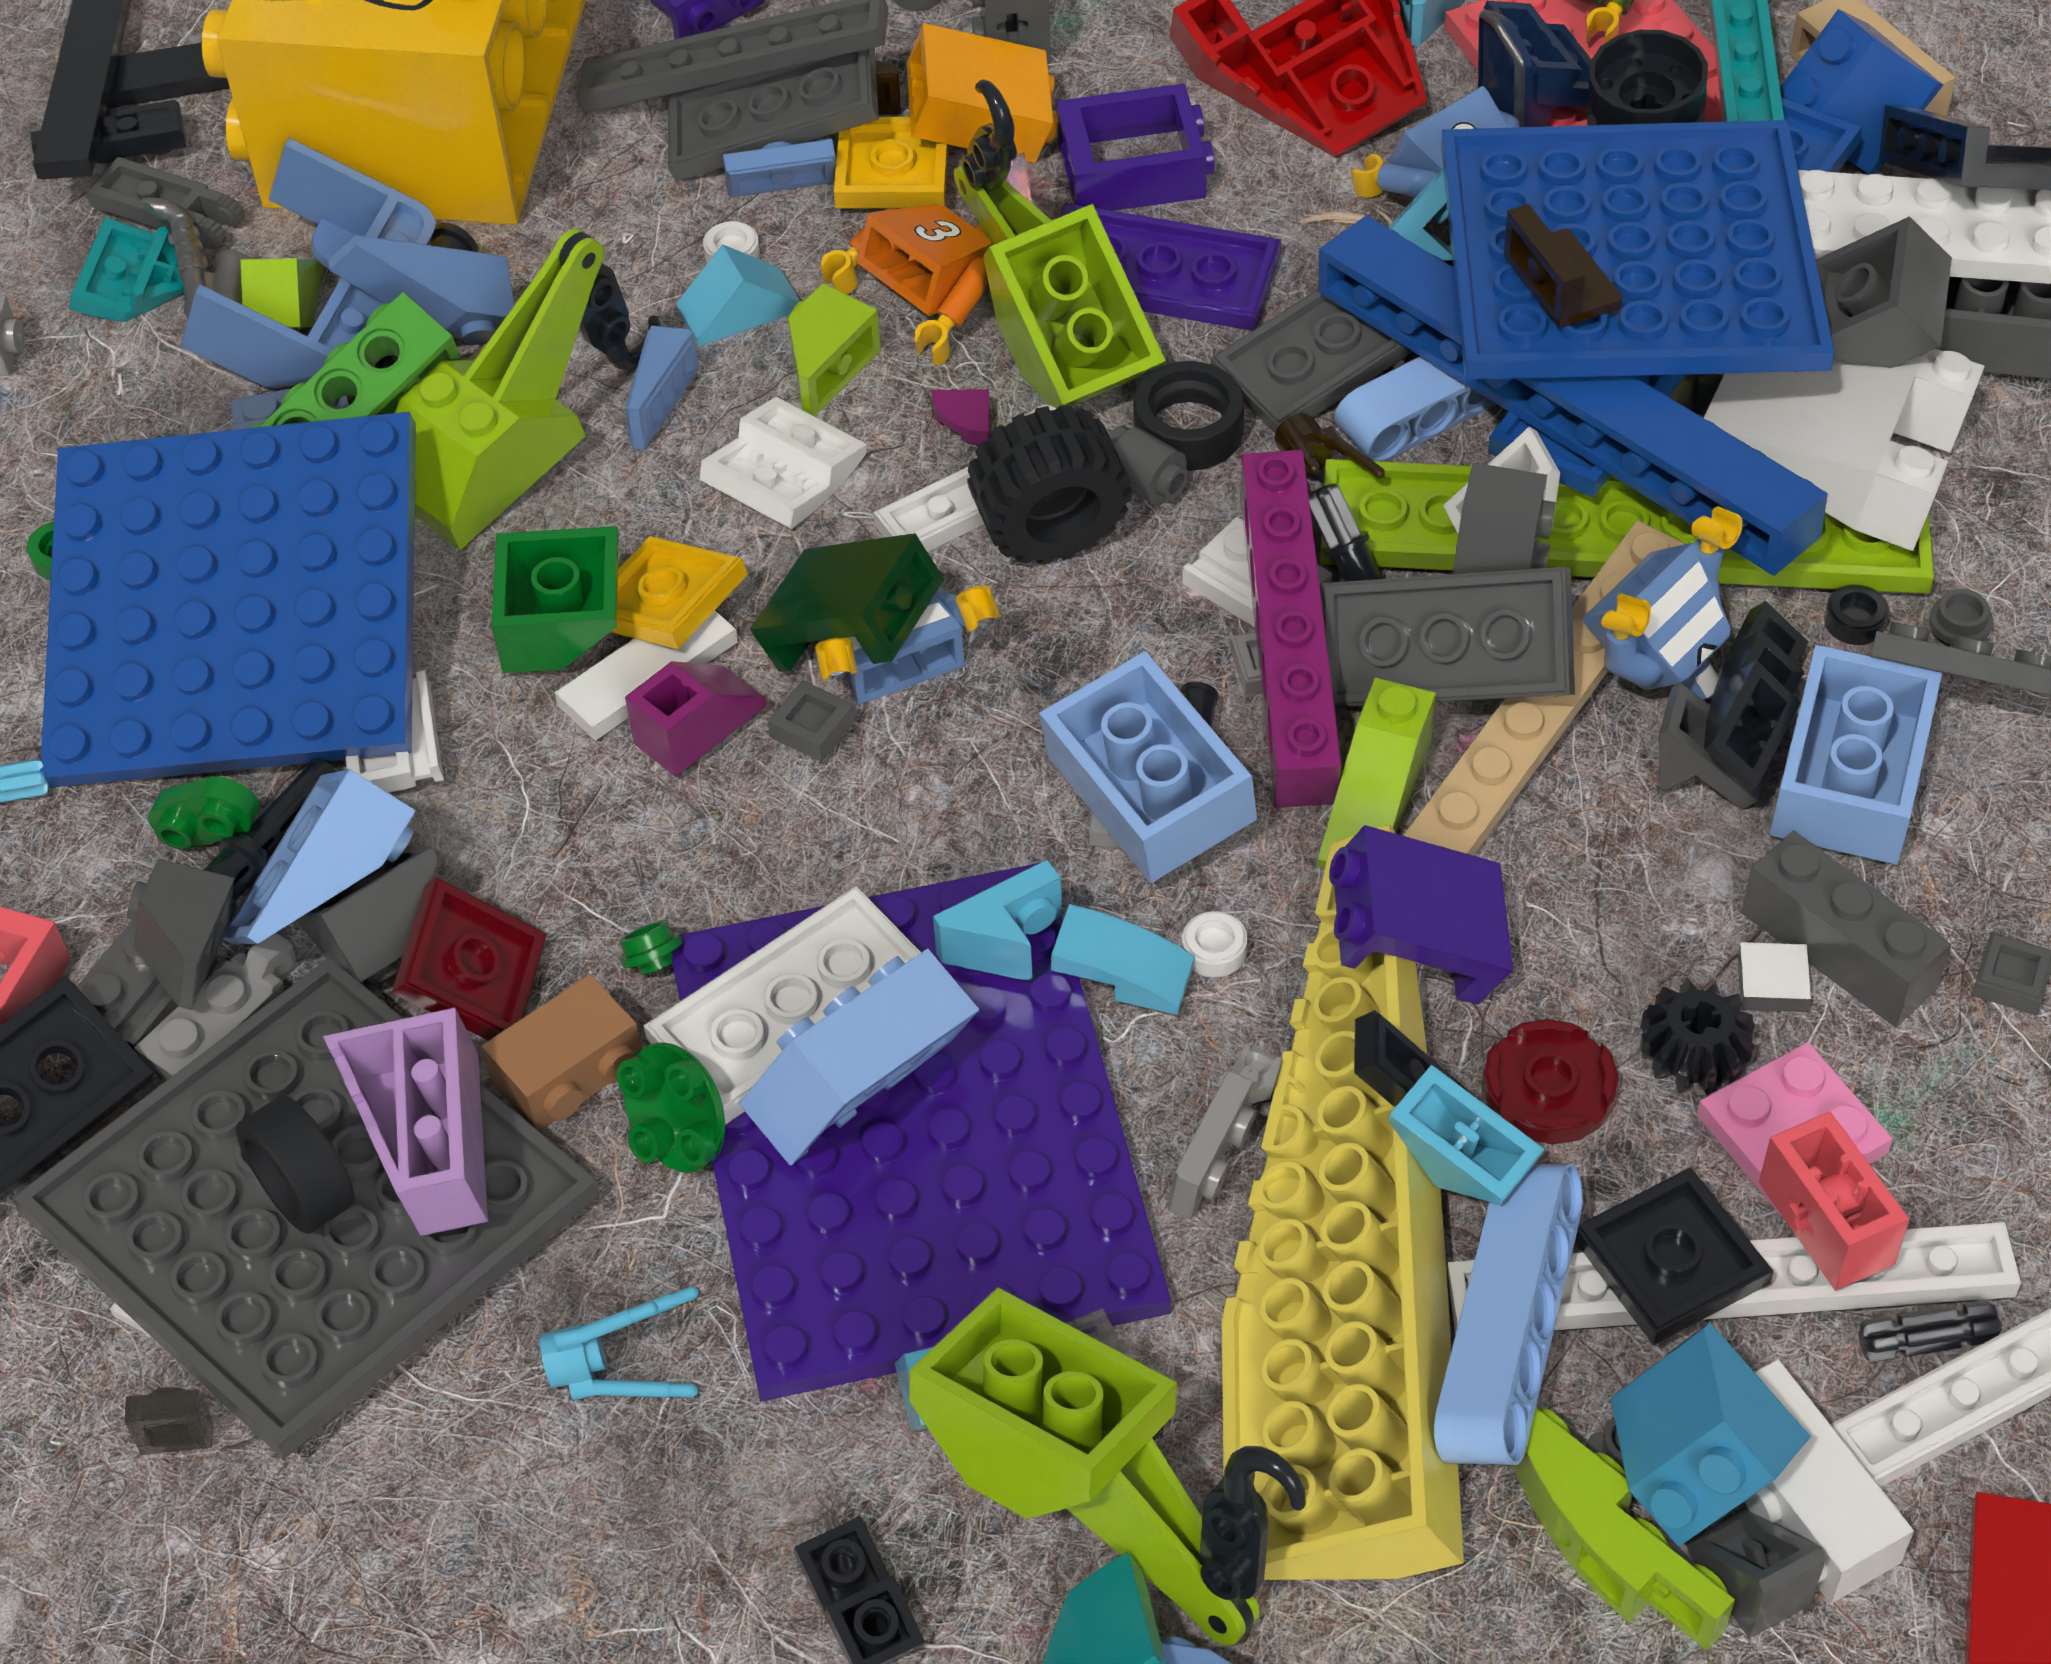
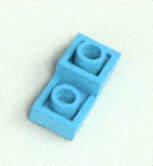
M1069 904L1051 955V971L1115 985V1001L1178 1015L1193 969L1195 956L1171 941L1135 924L1095 910Z

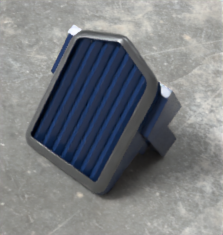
M1486 1L1483 7L1485 10L1479 15L1478 88L1482 86L1486 88L1498 110L1515 116L1520 122V127H1546L1557 106H1565L1570 109L1588 107L1590 61L1592 59L1564 24L1545 23L1530 3Z

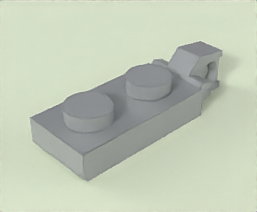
M275 933L251 947L247 956L240 952L232 957L230 962L226 961L203 983L193 1009L189 1010L178 1006L134 1047L135 1052L150 1069L165 1080L171 1078L280 995L285 988L283 980L299 966L292 943Z
M1245 1043L1232 1070L1227 1071L1175 1171L1168 1201L1170 1211L1191 1220L1202 1197L1214 1201L1230 1163L1223 1161L1222 1158L1229 1144L1241 1148L1245 1142L1256 1116V1111L1251 1109L1252 1104L1271 1099L1282 1062L1281 1057H1275L1253 1047L1252 1044Z

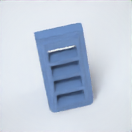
M651 326L650 330L648 329L625 408L630 442L633 445V449H646L697 371L698 358L695 335L689 329Z

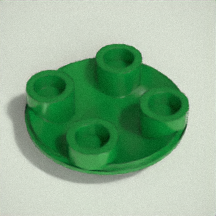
M665 1042L650 1044L639 1050L634 1057L623 1061L617 1069V1082L624 1093L625 1109L631 1125L628 1143L634 1156L646 1164L659 1160L664 1166L681 1173H693L709 1166L716 1159L723 1145L725 1114L719 1091L702 1063L682 1047Z

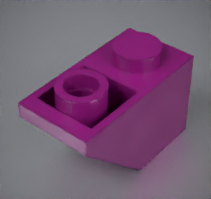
M675 661L668 663L625 696L634 744L675 777L766 706L765 697L723 665Z

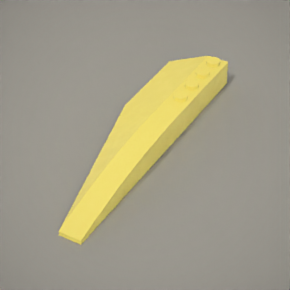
M1390 824L1377 828L1395 833ZM1354 836L1330 844L1315 914L1320 919V925L1314 943H1308L1303 962V967L1308 972L1303 999H1295L1290 1019V1024L1295 1029L1291 1051H1284L1282 1054V1062L1261 1148L1267 1153L1266 1162L1260 1180H1253L1248 1205L1254 1211L1248 1241L1239 1242L1234 1268L1240 1273L1235 1297L1226 1298L1222 1316L1223 1474L1233 1452L1244 1446H1263L1278 1453L1288 1461L1300 1476L1305 1488L1306 1506L1304 1509L1297 1511L1291 1507L1288 1493L1275 1478L1263 1472H1255L1254 1486L1256 1492L1260 1494L1266 1503L1269 1521L1264 1580L1400 1579L1464 1563L1458 1464L1443 1463L1437 1453L1434 1439L1435 1414L1451 1354L1441 1188L1433 1185L1388 1121L1389 1114L1395 1107L1354 1073L1355 1019L1373 1010L1380 1013L1427 1054L1416 963L1392 955L1372 952L1355 969L1341 965L1339 940L1334 935V921L1337 914L1334 885L1331 884L1329 879V870L1337 850L1345 847Z

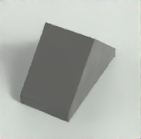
M1746 1509L1704 1530L1685 1542L1688 1553L1693 1561L1708 1568L1717 1575L1725 1585L1728 1594L1735 1599L1731 1614L1749 1639L1810 1606L1826 1562L1820 1546Z

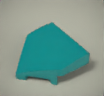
M104 217L71 293L69 309L108 320L126 322L184 292L183 281L179 276L175 249L168 240L169 231L167 228L162 226L157 228L156 233H152Z
M1129 1552L1107 1563L1069 1591L1053 1630L1043 1664H1167L1143 1571Z

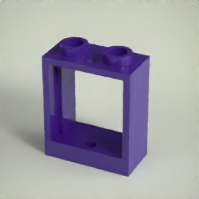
M1185 83L1056 101L1058 118L1057 142L1073 204L1082 206L1093 204L1094 208L1116 211L1206 198V175L1214 174L1215 172L1214 153L1211 142H1202L1201 137L1204 136L1202 110L1199 104L1191 105ZM1177 131L1183 149L1181 151L1094 162L1090 143Z

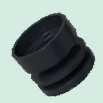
M1642 29L1617 35L1600 46L1590 61L1587 125L1704 122L1708 63L1700 48L1685 37L1668 31Z

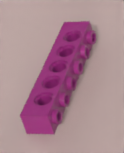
M1303 450L1242 454L1240 497L1275 808L1334 804L1340 784L1341 759Z

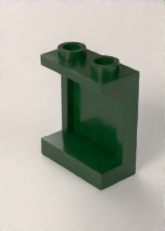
M916 533L804 549L751 626L750 631L779 672L791 671L810 642L830 638L855 636L873 664L892 662L945 579Z

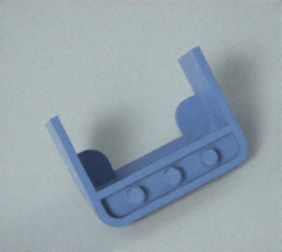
M288 138L269 200L318 224L311 240V250L315 258L322 265L329 268L328 259L354 235L424 245L430 244L435 229V219L432 212L424 204L291 138ZM341 277L309 335L306 336L207 287L199 285L193 298L181 347L262 386L269 388L288 387L302 382L306 383L324 366V361L328 354L339 344L349 343L366 327L367 320L373 311L384 303Z

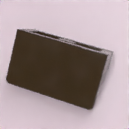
M1529 204L1507 210L1504 258L1558 328L1621 309L1622 295L1569 229L1551 232Z

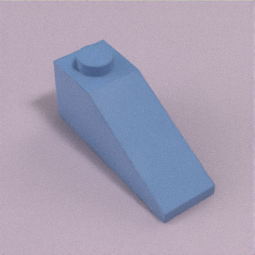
M354 235L328 259L331 272L383 303H391L404 292L447 330L453 338H461L467 344L480 345L487 343L514 307L507 256Z

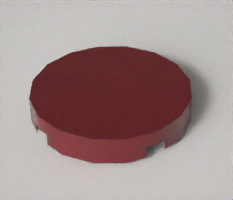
M1551 1019L1521 1023L1508 1030L1507 1037L1501 1039L1497 1045L1495 1042L1487 1053L1482 1082L1487 1106L1535 1142L1554 1145L1579 1141L1598 1130L1613 1110L1619 1075L1612 1053L1602 1042L1601 1046H1599L1594 1040L1588 1038V1031L1574 1023Z

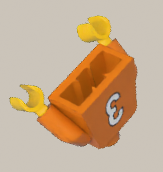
M938 204L900 209L889 208L883 211L868 213L865 227L848 242L851 248L847 252L833 250L823 256L821 272L825 283L829 284L832 282L834 289L844 294L852 292L858 284V277L854 267L859 264L928 316L937 313L939 315L937 320H927L917 326L915 330V345L917 355H920L925 346L935 343L932 350L933 364H943L948 360L951 353L948 333L953 326L961 327L981 299L989 283L983 255L989 246L993 245L992 241L984 234L980 225L972 226L947 207Z

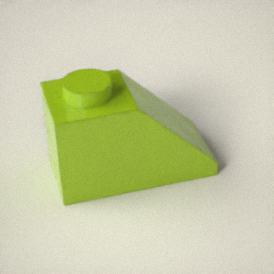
M301 258L240 259L242 305L295 331L296 327H313L323 272L322 264L318 260Z
M822 283L806 300L799 301L788 316L792 355L802 410L815 417L881 351L878 311Z

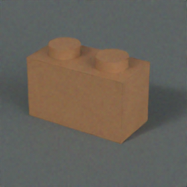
M588 974L481 1045L492 1084L524 1120L538 1131H541L554 1121L568 1118L580 1107L583 1101L608 1084L618 1083V1066L623 1061L634 1057L642 1049L637 1023L591 974Z

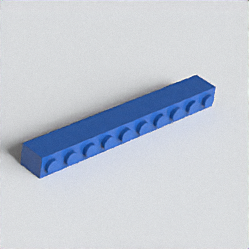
M1366 215L1319 248L1318 293L1504 409L1512 412L1692 525L1701 516L1711 518V511L1717 506L1739 514L1743 522L1742 531L1736 543L1729 549L1769 574L1775 576L1821 538L1828 498L1827 492L1634 376L1465 380L1454 268L1439 257L1430 254L1400 236L1396 231L1385 227Z

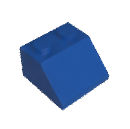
M1838 9L1783 82L1780 92L1782 98L1861 126L1859 145L1847 160L1868 174H1876L1884 164L1879 161L1885 105H1904L1925 110L1944 84L1870 24Z

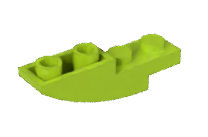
M1544 1407L1536 1408L1524 1457L1518 1465L1513 1466L1525 1495L1548 1536L1569 1564L1596 1594L1628 1623H1631L1644 1607L1649 1604L1708 1651L1726 1631L1735 1601L1728 1594L1723 1582L1708 1568L1699 1564L1692 1566L1668 1546L1663 1534L1653 1524L1643 1518L1636 1517L1633 1519L1628 1515L1632 1493L1628 1490L1625 1471L1614 1459L1601 1452L1593 1453L1571 1435L1565 1422L1553 1411Z

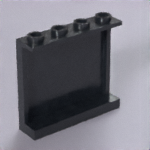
M1885 105L1879 154L1880 162L1961 187L2051 190V147L1989 144L1990 127L1910 106Z

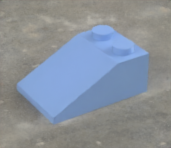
M351 769L321 775L230 922L223 939L230 944H259L383 866L386 859L394 862L404 851L412 837L413 830L407 824L416 810Z

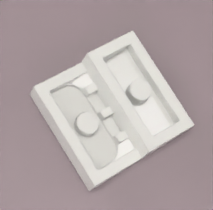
M774 397L740 418L737 439L701 460L699 480L792 529L816 511L845 482L866 455L867 444L790 403Z

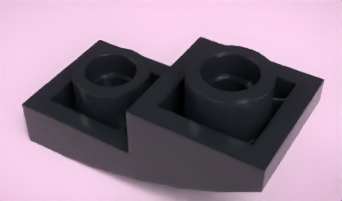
M861 1516L794 1547V1555L849 1664H886L925 1645L922 1634L894 1576H889Z

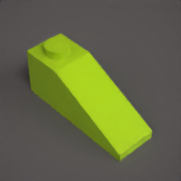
M1375 677L1356 725L1317 859V867L1325 869L1331 843L1356 835L1364 825L1379 828L1390 824L1395 834H1397L1432 741L1436 692Z

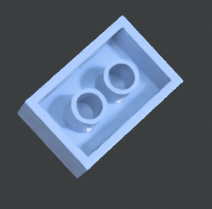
M1815 645L1769 835L1784 839L1794 830L1817 847L1898 865L1912 814L1942 672Z
M1146 651L1039 712L1048 758L1150 884L1257 820L1252 775Z

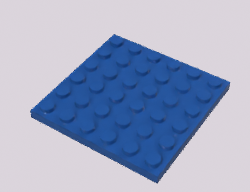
M1788 120L1442 129L1441 151L1465 380L1832 370L1835 352ZM1529 204L1551 232L1569 229L1622 295L1621 309L1558 328L1504 258L1507 210Z
M410 412L58 448L41 760L44 766L40 769V772H45V778L50 784L49 788L303 764L317 758L324 761L345 760L347 756L366 758L396 755L395 752L408 751V753H412L416 422Z

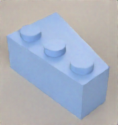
M928 948L907 963H904L899 956L891 959L868 980L871 987L862 993L855 986L846 989L823 1010L825 1018L814 1024L809 1017H805L794 1024L777 1040L776 1043L782 1052L739 1104L790 1166L807 1154L808 1148L826 1128L834 1123L839 1128L856 1116V1107L883 1088L891 1089L949 1044L979 1011V1008Z

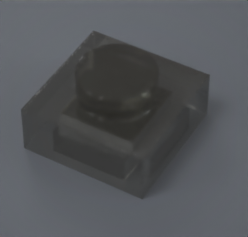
M163 1387L152 1391L148 1395L126 1397L125 1424L141 1455L212 1448L213 1421L198 1389L185 1390L178 1387Z

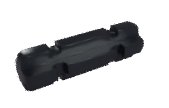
M1983 1300L1962 1304L1963 1311L1958 1312L1955 1306H1946L1898 1314V1322H1892L1888 1316L1864 1320L1860 1324L1858 1338L1865 1359L1876 1362L1896 1358L1895 1351L1900 1350L1904 1356H1912L1961 1348V1340H1966L1968 1345L1971 1346L1983 1344L1998 1336L2001 1331L2000 1319L1994 1304Z

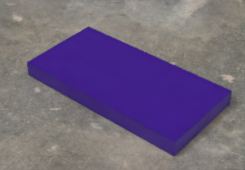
M1065 203L1060 217L1086 206ZM1095 208L1143 312L1251 331L1256 329L1281 254V239Z

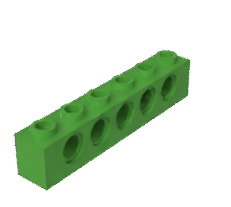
M402 292L391 303H384L376 308L368 318L365 328L349 343L344 342L336 346L328 354L324 361V366L306 383L302 382L292 387L284 396L281 406L263 423H256L250 428L391 414L395 412L399 398L443 360H462L453 336ZM386 356L398 357L397 361L388 368H374L376 363ZM347 395L356 396L354 402L343 409L332 408L339 398Z

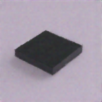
M1691 1167L1579 1224L1575 1238L1577 1246L1585 1254L1653 1346L1769 1285L1773 1275L1772 1268Z

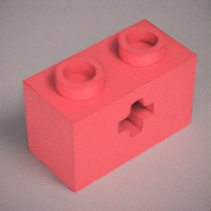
M1829 1111L1771 1136L1759 1184L1835 1291L1895 1265L1910 1219L1832 1112Z

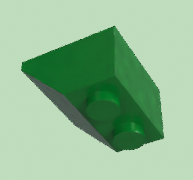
M618 526L496 533L492 630L503 673L564 670L617 627Z

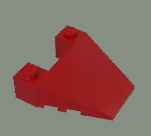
M1187 0L1173 8L1169 37L1199 80L1334 158L1339 157L1427 104V97L1410 38L1406 37L1400 17L1401 7L1399 0H1305L1253 31L1231 0Z

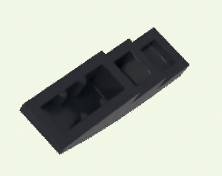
M1767 601L1749 610L1730 648L1715 686L1707 716L1704 749L1749 791L1758 787L1801 703L1793 695L1805 672L1797 663L1809 642Z

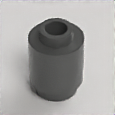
M1119 426L1109 434L1131 481L1129 485L1133 493L1153 505H1159L1167 500H1172L1181 493L1188 479L1187 460L1184 453L1139 427L1129 429L1126 426Z

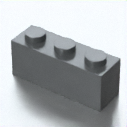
M1793 830L1751 867L1741 913L1782 944H1807L1808 963L1895 1028L1938 989L1951 944Z

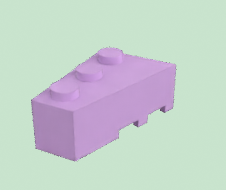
M456 1008L323 1036L341 1072L351 1098L362 1117L366 1130L393 1188L420 1236L488 1222L478 1052Z

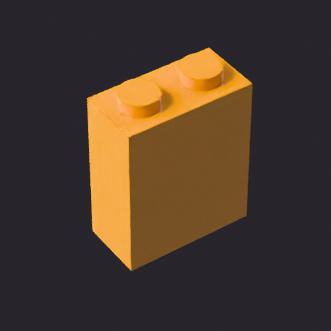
M922 23L906 63L911 137L968 148L979 127L988 123L993 124L986 99L982 93H978L975 90L976 83L985 79L992 82L999 89L1009 107L1015 127L1014 143L1017 149V159L1036 163L1044 143H1051L1053 141L1058 126L1057 111L1052 110L1051 104L1054 76L1048 74L1046 50Z

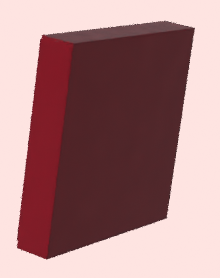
M434 877L424 887L392 993L431 1013L456 1008L466 1030L489 1041L524 1017L547 934L442 879Z

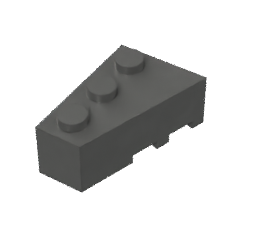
M1479 463L1472 464L1462 506L1453 574L1547 568L1550 544L1539 542V538H1550L1556 502L1544 500L1547 474Z

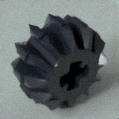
M1688 977L1680 985L1679 993L1662 987L1660 993L1656 995L1655 1004L1648 1005L1647 1010L1643 1012L1640 1025L1642 1035L1639 1045L1642 1052L1641 1058L1653 1060L1652 1070L1654 1071L1655 1079L1669 1075L1675 1076L1678 1092L1683 1090L1689 1082L1697 1083L1704 1093L1708 1095L1715 1087L1716 1080L1727 1085L1733 1083L1739 1077L1740 1069L1746 1067L1747 1063L1752 1059L1755 1047L1754 1043H1752L1755 1028L1753 1015L1741 1012L1740 994L1726 997L1719 996L1716 980L1706 990H1697Z

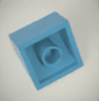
M1711 1322L1618 1390L1610 1398L1628 1490L1678 1547L1776 1480L1811 1437Z

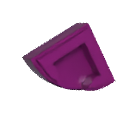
M989 389L932 390L933 411L936 420L940 424H945L954 432L961 434V440L967 443L980 445L981 442L989 441Z

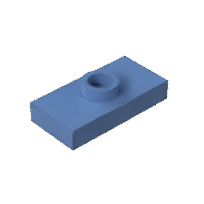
M832 139L793 145L788 142L779 141L769 143L758 150L723 154L728 196L731 197L833 183L835 181L836 165Z

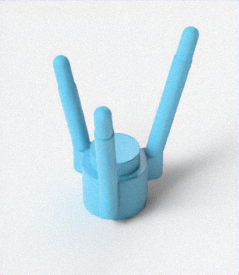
M691 1286L584 1326L577 1325L540 1334L541 1356L550 1388L568 1385L572 1401L595 1395L658 1398L695 1397L698 1394V1388L695 1384L602 1380L594 1379V1372L606 1369L605 1353L601 1340L602 1335L695 1300L699 1295L698 1289Z

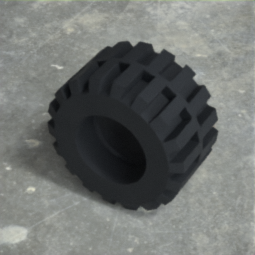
M1060 405L1055 410H1050L1049 406L1036 408L1032 414L1025 416L1024 413H1021L1011 418L1013 422L1005 427L998 426L990 433L992 438L989 441L980 443L975 450L977 458L971 460L967 471L970 475L967 479L968 488L994 546H998L1000 553L1007 558L1015 556L1017 562L1026 564L1033 560H1037L1038 564H1048L1057 558L1066 560L1075 557V553L1083 549L1088 551L1098 545L1096 541L1101 537H1108L1116 529L1114 523L1124 519L1128 511L1126 504L1132 500L1129 476L1104 424L1099 418L1094 419L1092 413L1087 410L1080 409L1075 412L1072 406Z

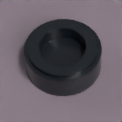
M1863 585L1843 586L1830 595L1824 615V624L1828 632L1843 643L1850 645L1870 644L1874 642L1876 631H1885L1889 606L1886 599L1870 587Z

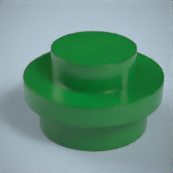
M667 920L656 921L626 934L619 940L624 952L619 959L623 968L637 966L641 975L648 974L671 964L672 951L678 948L683 943L679 932L671 931Z

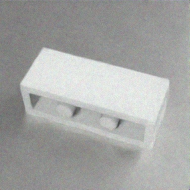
M1777 1359L1756 1371L1755 1374L1811 1437L1776 1480L1745 1500V1503L1750 1512L1822 1548L1826 1562L1817 1587L1827 1601L1832 1604L1901 1564L1914 1530L1780 1360Z

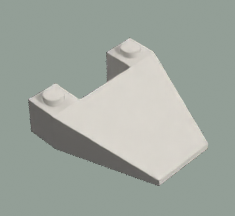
M1934 349L1925 355L1917 356L1892 368L1833 359L1831 371L1725 373L1704 419L1713 422L1722 430L1750 447L1761 451L1770 459L1800 477L1811 481L1815 486L1827 492L1828 498L1825 513L1856 531L1913 551L1948 461L1931 455L1923 448L1905 446L1891 441L1892 435L1896 433L1951 452L1985 366L1970 361L1958 352Z

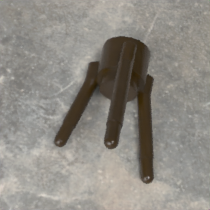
M1306 413L1292 415L1282 421L1276 430L1274 439L1280 451L1303 450L1307 474H1316L1326 465V459L1331 457L1330 451L1335 449L1375 478L1380 479L1385 475V471L1381 466L1345 441L1333 426L1322 429L1311 415ZM1311 513L1313 537L1321 554L1322 534Z

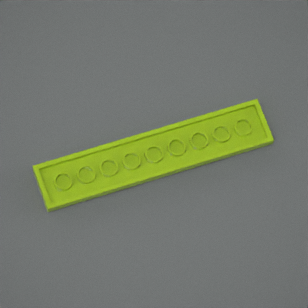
M1326 459L1324 486L1336 483L1340 487L1360 531H1368L1370 539L1366 541V544L1377 567L1454 570L1458 533L1443 505L1468 483L1472 466L1374 461L1385 471V475L1378 479L1351 460ZM1611 475L1594 498L1559 483L1553 530L1549 539L1539 538V542L1550 544L1547 568L1568 567L1570 568L1571 576L1595 577L1637 520L1685 544H1694L1698 538L1693 536L1691 524ZM1825 513L1821 538L1775 576L1728 548L1724 549L1718 580L1721 584L1839 589L1847 585H1863L1876 591L1930 594L1934 573L1929 513L1913 551L1856 531ZM1321 536L1320 564L1336 565L1333 558L1325 557L1324 551L1328 547L1323 536Z

